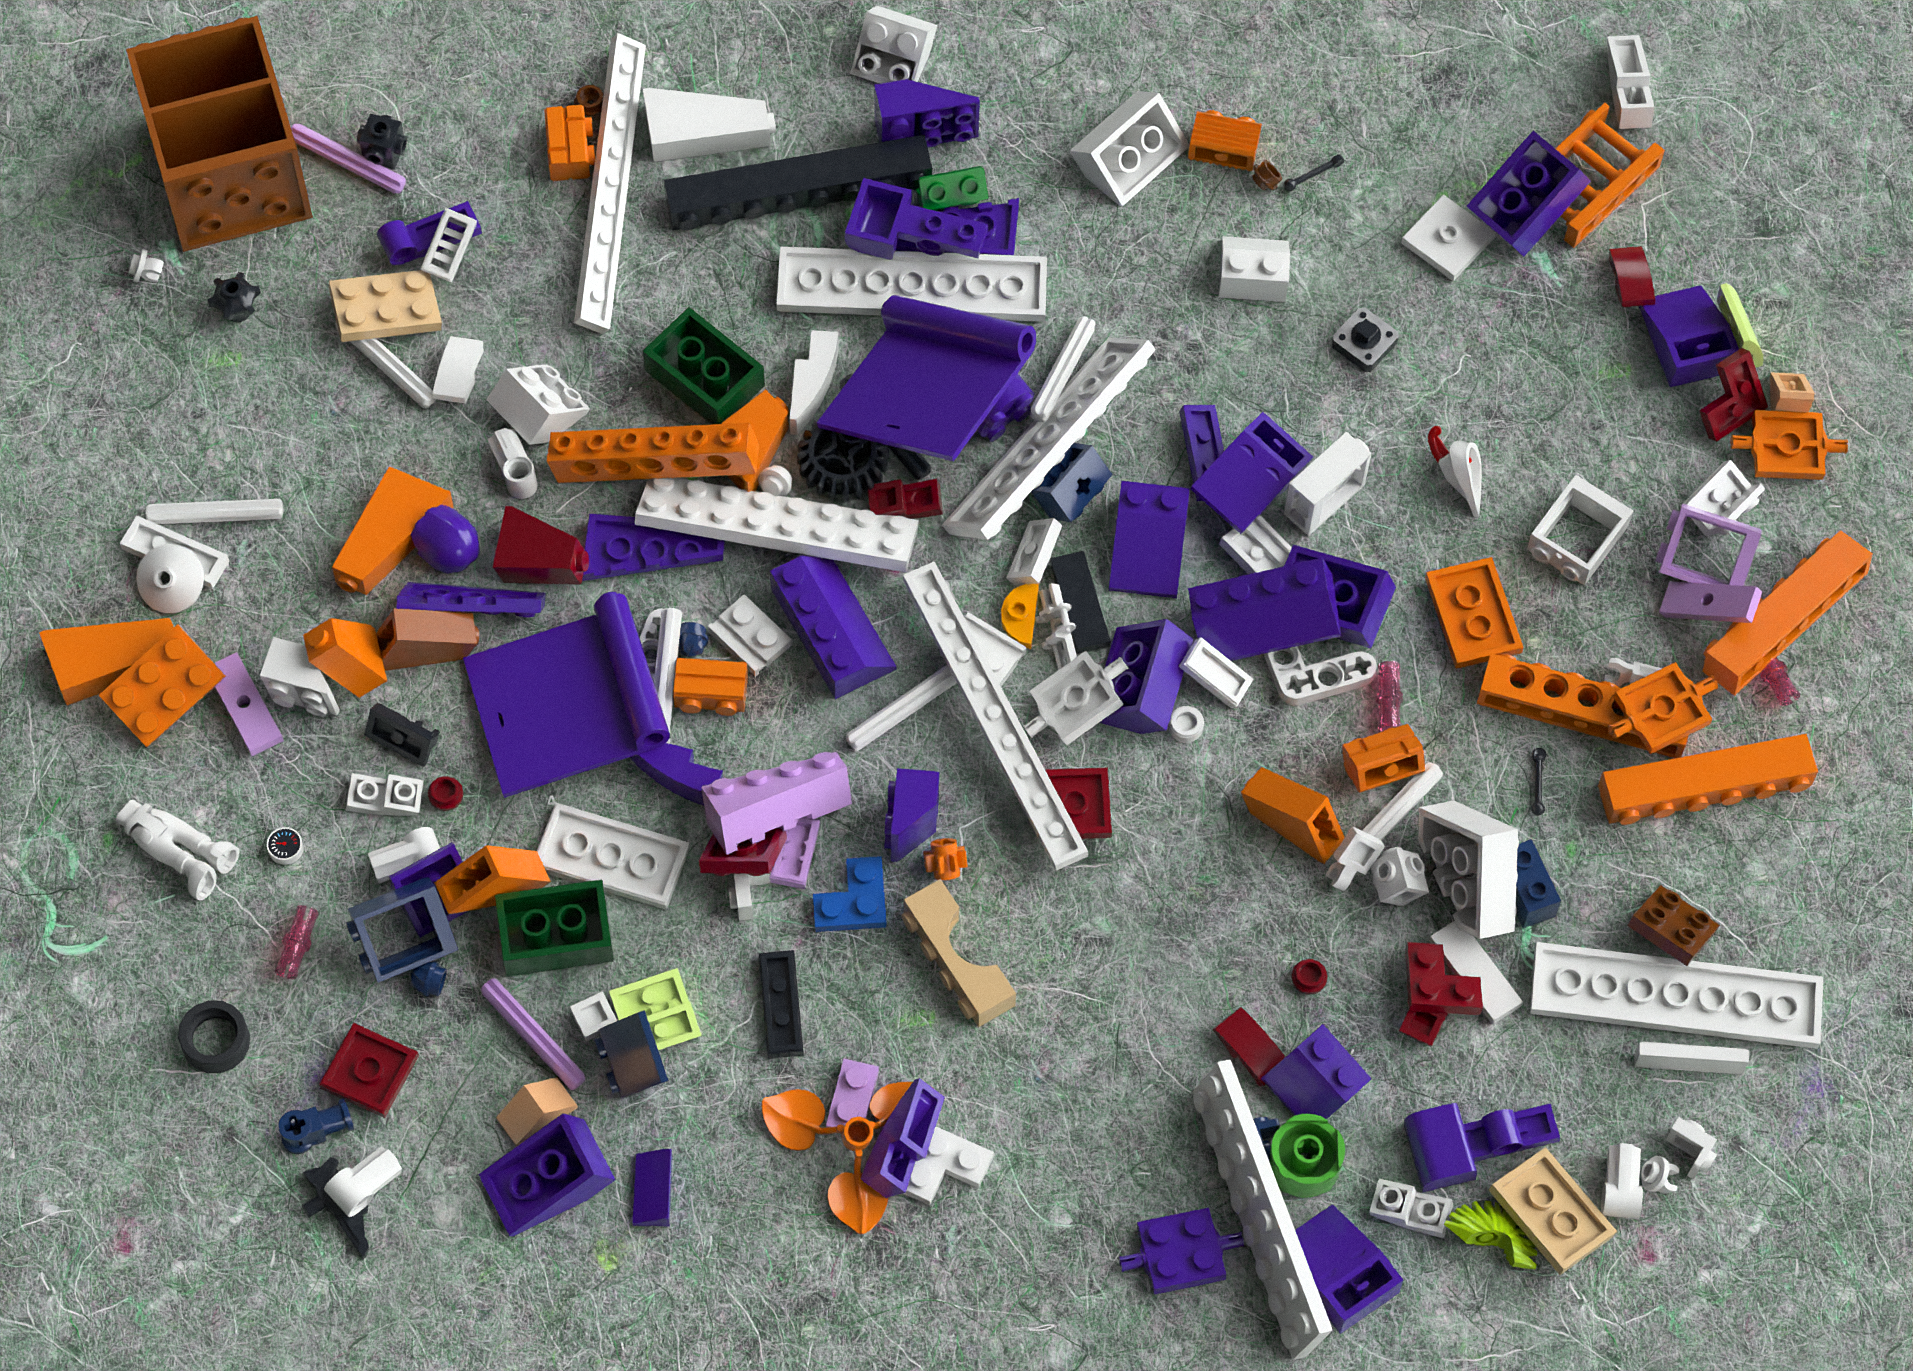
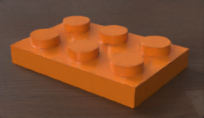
M1492 557L1426 572L1425 580L1456 669L1487 662L1490 653L1496 655L1508 654L1511 656L1522 653L1524 647Z
M177 624L101 692L99 697L146 747H149L220 683L226 675L185 630Z

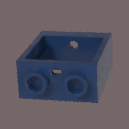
M429 877L348 908L351 921L346 922L347 929L352 941H360L364 951L358 954L360 963L365 974L372 972L378 983L459 950L435 885ZM421 897L435 938L378 961L363 920Z

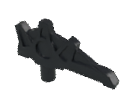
M330 1157L321 1167L303 1172L310 1186L315 1188L316 1197L304 1203L302 1208L309 1218L324 1208L327 1212H330L338 1221L361 1258L364 1259L369 1250L363 1215L368 1213V1205L356 1215L348 1217L325 1192L326 1184L340 1172L337 1170L339 1161L336 1158Z

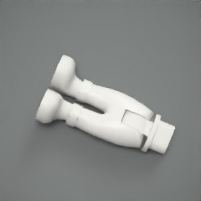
M130 800L116 817V822L125 827V833L131 836L145 852L158 861L173 867L180 874H186L188 877V892L198 900H204L213 891L216 884L215 870L222 874L228 873L238 860L240 850L231 842H211V839L204 833H200L170 813L152 808L148 803L142 806L135 800ZM180 843L196 855L204 857L210 865L195 859L193 855L183 851L175 844Z

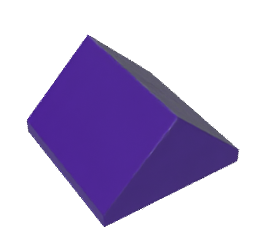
M451 842L390 875L389 879L392 890L425 877H429L435 885L437 880L463 862L454 843ZM435 885L448 922L468 912L465 911L455 914H448L446 907L442 901V898L438 892V889ZM421 897L401 905L402 910L420 938L433 931Z

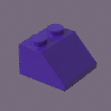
M1322 1024L1261 1079L1294 1116L1314 1114L1327 1119L1372 1078Z

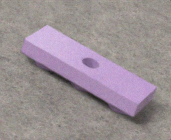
M1669 581L1659 613L1665 618L1752 623L1762 591L1756 586Z
M236 652L215 662L226 675L215 686V689L251 756L283 742L284 740L238 653ZM244 704H249L246 708H240Z

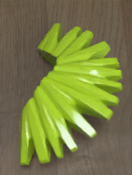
M1477 1201L1472 1202V1209L1464 1204L1461 1206V1209H1455L1456 1213L1452 1212L1449 1215L1451 1221H1445L1444 1225L1466 1244L1498 1246L1504 1249L1505 1258L1512 1267L1536 1269L1537 1264L1529 1258L1530 1256H1537V1251L1534 1249L1536 1246L1531 1240L1523 1238L1526 1234L1521 1228H1516L1517 1224L1504 1208L1502 1211L1500 1210L1499 1203L1495 1202L1493 1206L1491 1201H1485L1484 1210Z

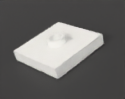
M1443 195L1402 237L1401 244L1454 281L1494 239L1496 232Z

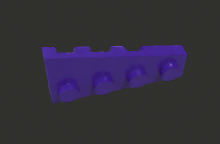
M1019 198L1009 199L1008 203L992 205V202L978 203V207L958 209V206L946 207L945 211H942V213L988 224L987 234L980 254L1014 255ZM899 239L895 250L921 252L914 242Z
M589 514L585 551L589 555V567L583 573L582 581L723 561L725 540L635 525V517Z
M407 582L397 595L396 609L452 612L471 611L489 615L508 612L515 613V616L535 617L536 613H541L545 607L546 593Z

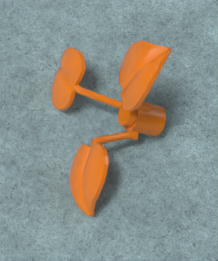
M913 1082L888 1084L880 1088L873 1095L869 1104V1110L879 1120L878 1122L874 1123L863 1117H854L845 1126L839 1124L835 1127L827 1128L819 1127L825 1119V1108L820 1098L814 1093L795 1089L765 1097L761 1104L764 1122L773 1138L785 1148L796 1151L807 1150L813 1145L816 1133L820 1135L842 1134L841 1138L844 1146L855 1153L854 1174L844 1172L833 1179L828 1188V1204L836 1218L856 1233L866 1234L873 1229L885 1212L888 1198H885L860 1180L863 1174L861 1173L862 1150L869 1145L873 1137V1130L885 1126L891 1113Z

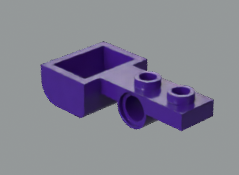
M863 178L845 231V243L848 247L860 253L891 260L893 259L899 239L914 242L921 252L931 256H940L944 251L979 258L987 234L988 224L911 205L912 190Z
M1457 1103L1421 1110L1410 1114L1404 1119V1128L1422 1192L1476 1180L1477 1170L1474 1162L1560 1142V1134L1551 1104L1513 1112L1511 1109H1502L1485 1115L1479 1121L1463 1124Z

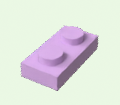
M843 1059L826 1128L835 1127L839 1124L845 1126L854 1117L867 1119L869 1104L879 1073L878 1066Z

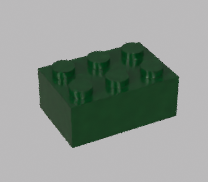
M690 307L643 350L644 370L710 424H721L745 406L765 386L764 366Z
M602 879L495 895L503 962L507 977L614 961Z

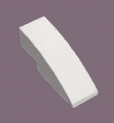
M1607 36L1610 82L1619 129L1652 128L1654 103L1649 88L1650 73L1640 36Z
M811 330L809 360L795 359L790 412L791 435H798L809 423L830 387L839 350L838 332Z

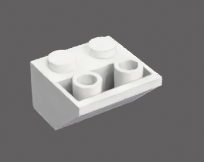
M876 5L866 12L850 74L880 84L905 79L918 82L929 57L937 25Z
M547 364L506 369L486 399L529 445L549 442L551 432H564L590 410L581 400V395L576 390L569 388L560 378L558 371Z
M273 637L260 673V677L273 702L287 708H292L294 704L306 707L309 713L325 717L327 713L338 716L340 709L320 669L309 662L305 645Z

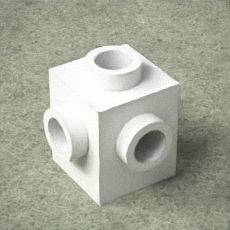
M1401 847L1385 850L1382 853V857L1376 859L1371 866L1373 884L1378 891L1380 902L1404 906L1429 892L1424 875V864L1419 858L1418 853L1403 850Z

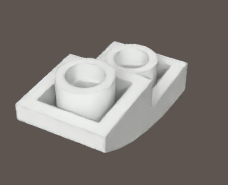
M450 336L437 372L432 393L433 399L466 404L475 384L474 371L484 352L483 341Z
M352 773L345 811L390 816L418 815L424 780L391 774L388 775L387 779Z
M1379 1179L1369 1213L1389 1223L1444 1238L1447 1229L1444 1223L1446 1220L1449 1221L1453 1202L1452 1199L1416 1192L1415 1187L1411 1185Z

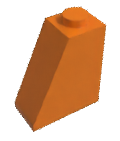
M764 390L721 423H750L759 443L756 474L727 475L739 489H744L748 492L757 490L760 473L769 467L789 429V409L781 398H774L767 390Z
M330 618L303 635L309 662L360 698L387 682L376 630L372 625Z
M1261 767L1253 778L1247 781L1244 789L1241 791L1250 814L1323 864L1328 861L1345 838L1328 797Z
M486 845L437 880L435 885L448 914H455L496 906V894L543 888L551 881L537 851Z

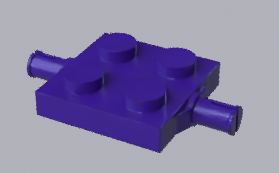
M1208 1207L1137 1222V1230L1141 1242L1140 1253L1119 1256V1264L1122 1272L1143 1267L1150 1278L1153 1293L1156 1295L1226 1280L1227 1274L1222 1258L1223 1251L1244 1247V1239L1241 1231L1220 1236L1213 1225Z

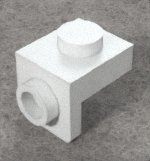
M734 874L735 887L728 888L730 908H738L739 921L753 919L750 886L769 884L770 874L761 876Z
M1678 1117L1666 1141L1696 1158L1687 1175L1694 1179L1699 1170L1707 1173L1717 1154L1711 1150L1717 1139L1705 1133L1704 1128L1695 1121H1685Z

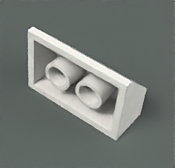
M1137 91L1070 150V153L1085 178L1116 204L1123 206L1181 155L1190 144L1160 93Z

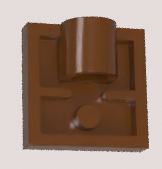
M1660 885L1633 915L1627 926L1688 966L1715 935L1720 925L1713 921L1705 912L1697 910L1682 900L1677 893Z

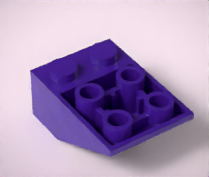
M908 79L874 84V121L879 142L925 135L927 147H935L940 143L952 141L965 142L979 137V97Z
M1701 285L1655 296V305L1639 306L1670 387L1719 376L1716 364L1739 350L1729 323Z
M1262 412L1240 433L1190 489L1236 531L1242 534L1289 487V483L1306 468L1313 459V456Z
M1333 1204L1295 1230L1328 1319L1340 1334L1399 1294L1404 1281L1383 1252Z

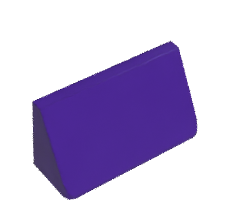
M660 1149L636 1154L633 1226H670L672 1149Z

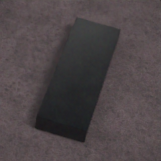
M1084 551L1050 558L1051 569L1055 582L1060 587L1063 603L1071 605V609L1067 614L1069 622L1076 625V629L1071 632L1076 653L1079 654L1085 651L1110 647L1111 640Z
M794 950L758 953L768 1059L803 1056L804 1050Z

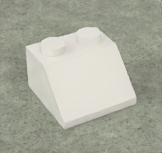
M1222 236L1219 297L1285 302L1289 283V241Z

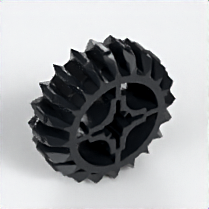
M814 421L812 431L805 430L803 441L798 443L797 464L801 466L799 467V473L802 478H806L808 488L817 486L816 493L819 496L827 491L831 501L838 494L842 495L843 500L847 502L849 494L854 493L860 500L862 489L866 491L872 490L874 483H881L883 480L882 473H886L888 469V462L886 460L889 458V450L885 447L886 444L818 428L817 422ZM830 442L831 446L822 451V455L816 457L818 451ZM870 457L866 465L855 472V466L862 463L863 459Z

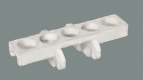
M1051 583L1048 585L1049 588L1047 590L1039 591L1043 611L1039 613L1040 616L1035 617V621L1038 624L1050 621L1052 635L1046 638V642L1041 643L1045 650H1054L1057 667L1060 670L1067 665L1066 659L1067 663L1077 657L1071 632L1076 629V625L1069 622L1067 612L1071 609V605L1063 603L1059 585Z

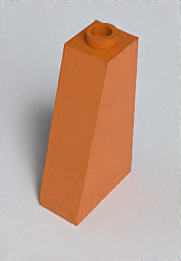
M389 466L332 566L337 585L347 592L354 593L357 591L367 595L415 548L411 533L415 528V524L424 516L425 512L439 505L454 508L451 492Z
M170 618L50 629L41 631L39 634L65 703L70 705L103 692L173 629L174 626Z

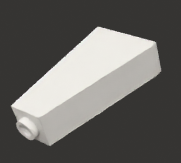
M655 88L643 89L653 162L771 146L770 133L776 132L773 113H767L764 100Z

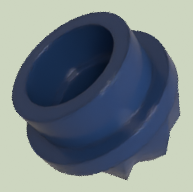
M695 622L682 623L678 652L686 657H695L702 654L709 640L706 635V628Z
M435 961L416 967L411 973V982L414 989L425 997H429L430 994L439 996L446 980L447 969L439 967V963Z

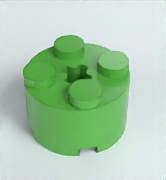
M1300 1114L1288 1119L1274 1134L1269 1156V1163L1280 1191L1301 1198L1316 1197L1330 1191L1339 1177L1344 1161V1139L1338 1129L1336 1130L1328 1123V1120L1321 1116ZM1301 1153H1308L1309 1159H1305Z

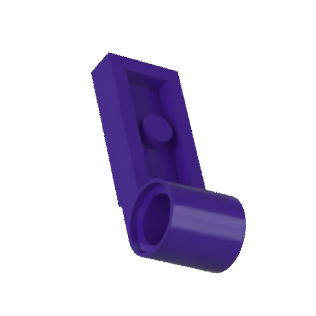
M468 201L448 208L477 220ZM444 210L406 226L401 220L390 221L381 226L377 231V237L389 262L392 265H402L417 258L425 257ZM478 220L472 237L482 234ZM452 222L447 224V228L462 234L466 230V228ZM443 234L441 238L454 245L461 242V240ZM438 246L436 252L445 248Z

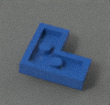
M882 856L846 858L848 891L813 894L815 932L886 928Z

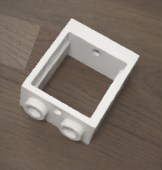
M1345 432L1289 483L1284 515L1308 536L1312 534L1365 485L1372 454L1367 445L1362 440L1354 439L1348 432Z
M1575 475L1532 532L1527 550L1537 560L1543 563L1548 562L1559 569L1567 579L1578 581L1585 586L1628 528L1633 510ZM1570 505L1611 529L1587 563L1546 538Z

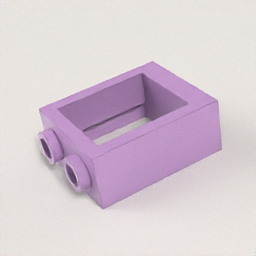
M1683 503L1680 511L1673 510L1666 528L1672 531L1669 543H1661L1655 562L1661 563L1659 573L1690 583L1744 586L1762 534V529ZM1687 517L1745 535L1729 582L1672 563Z

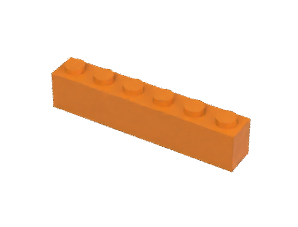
M1841 530L1831 539L1825 538L1818 545L1815 554L1809 559L1803 558L1794 568L1793 574L1787 579L1781 578L1772 588L1771 594L1764 600L1760 598L1752 623L1732 622L1726 634L1720 640L1714 639L1709 643L1703 653L1705 660L1702 672L1708 676L1712 675L1715 678L1714 681L1716 680L1719 685L1735 696L1868 574L1873 553Z
M1801 734L1605 771L1600 778L1598 789L1608 823L1620 822L1622 825H1628L1639 821L1640 818L1653 815L1655 818H1664L1672 815L1675 811L1688 809L1690 812H1696L1707 808L1711 804L1733 805L1740 802L1743 798L1754 796L1757 799H1765L1775 795L1776 792L1790 790L1792 793L1801 792L1812 786L1818 769L1807 734Z

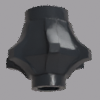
M238 272L236 277L221 280L217 277L213 281L216 286L214 295L207 299L209 307L221 310L224 313V319L232 322L245 321L255 312L252 304L254 299L261 293L259 285L252 286L244 279L245 275L242 272Z

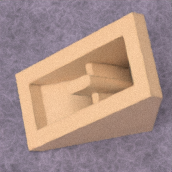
M1770 373L1771 411H1810L1815 393L1804 374Z
M556 1077L524 1085L496 1118L517 1147L562 1113L569 1114L577 1109L578 1106Z

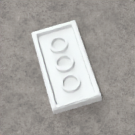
M555 803L537 852L549 875L576 883L602 879L605 892L667 910L689 852L690 843Z

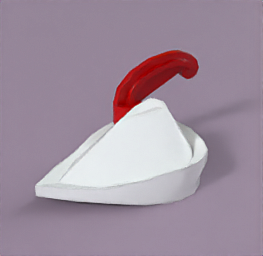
M1432 427L1428 434V444L1432 455L1439 463L1446 480L1468 501L1474 518L1479 517L1482 468L1476 444L1455 441L1451 444L1449 452L1438 437L1442 433L1441 427Z

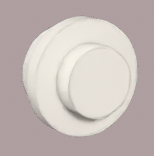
M773 465L765 468L760 473L758 481L764 492L774 496L785 497L791 490L792 477L785 468Z

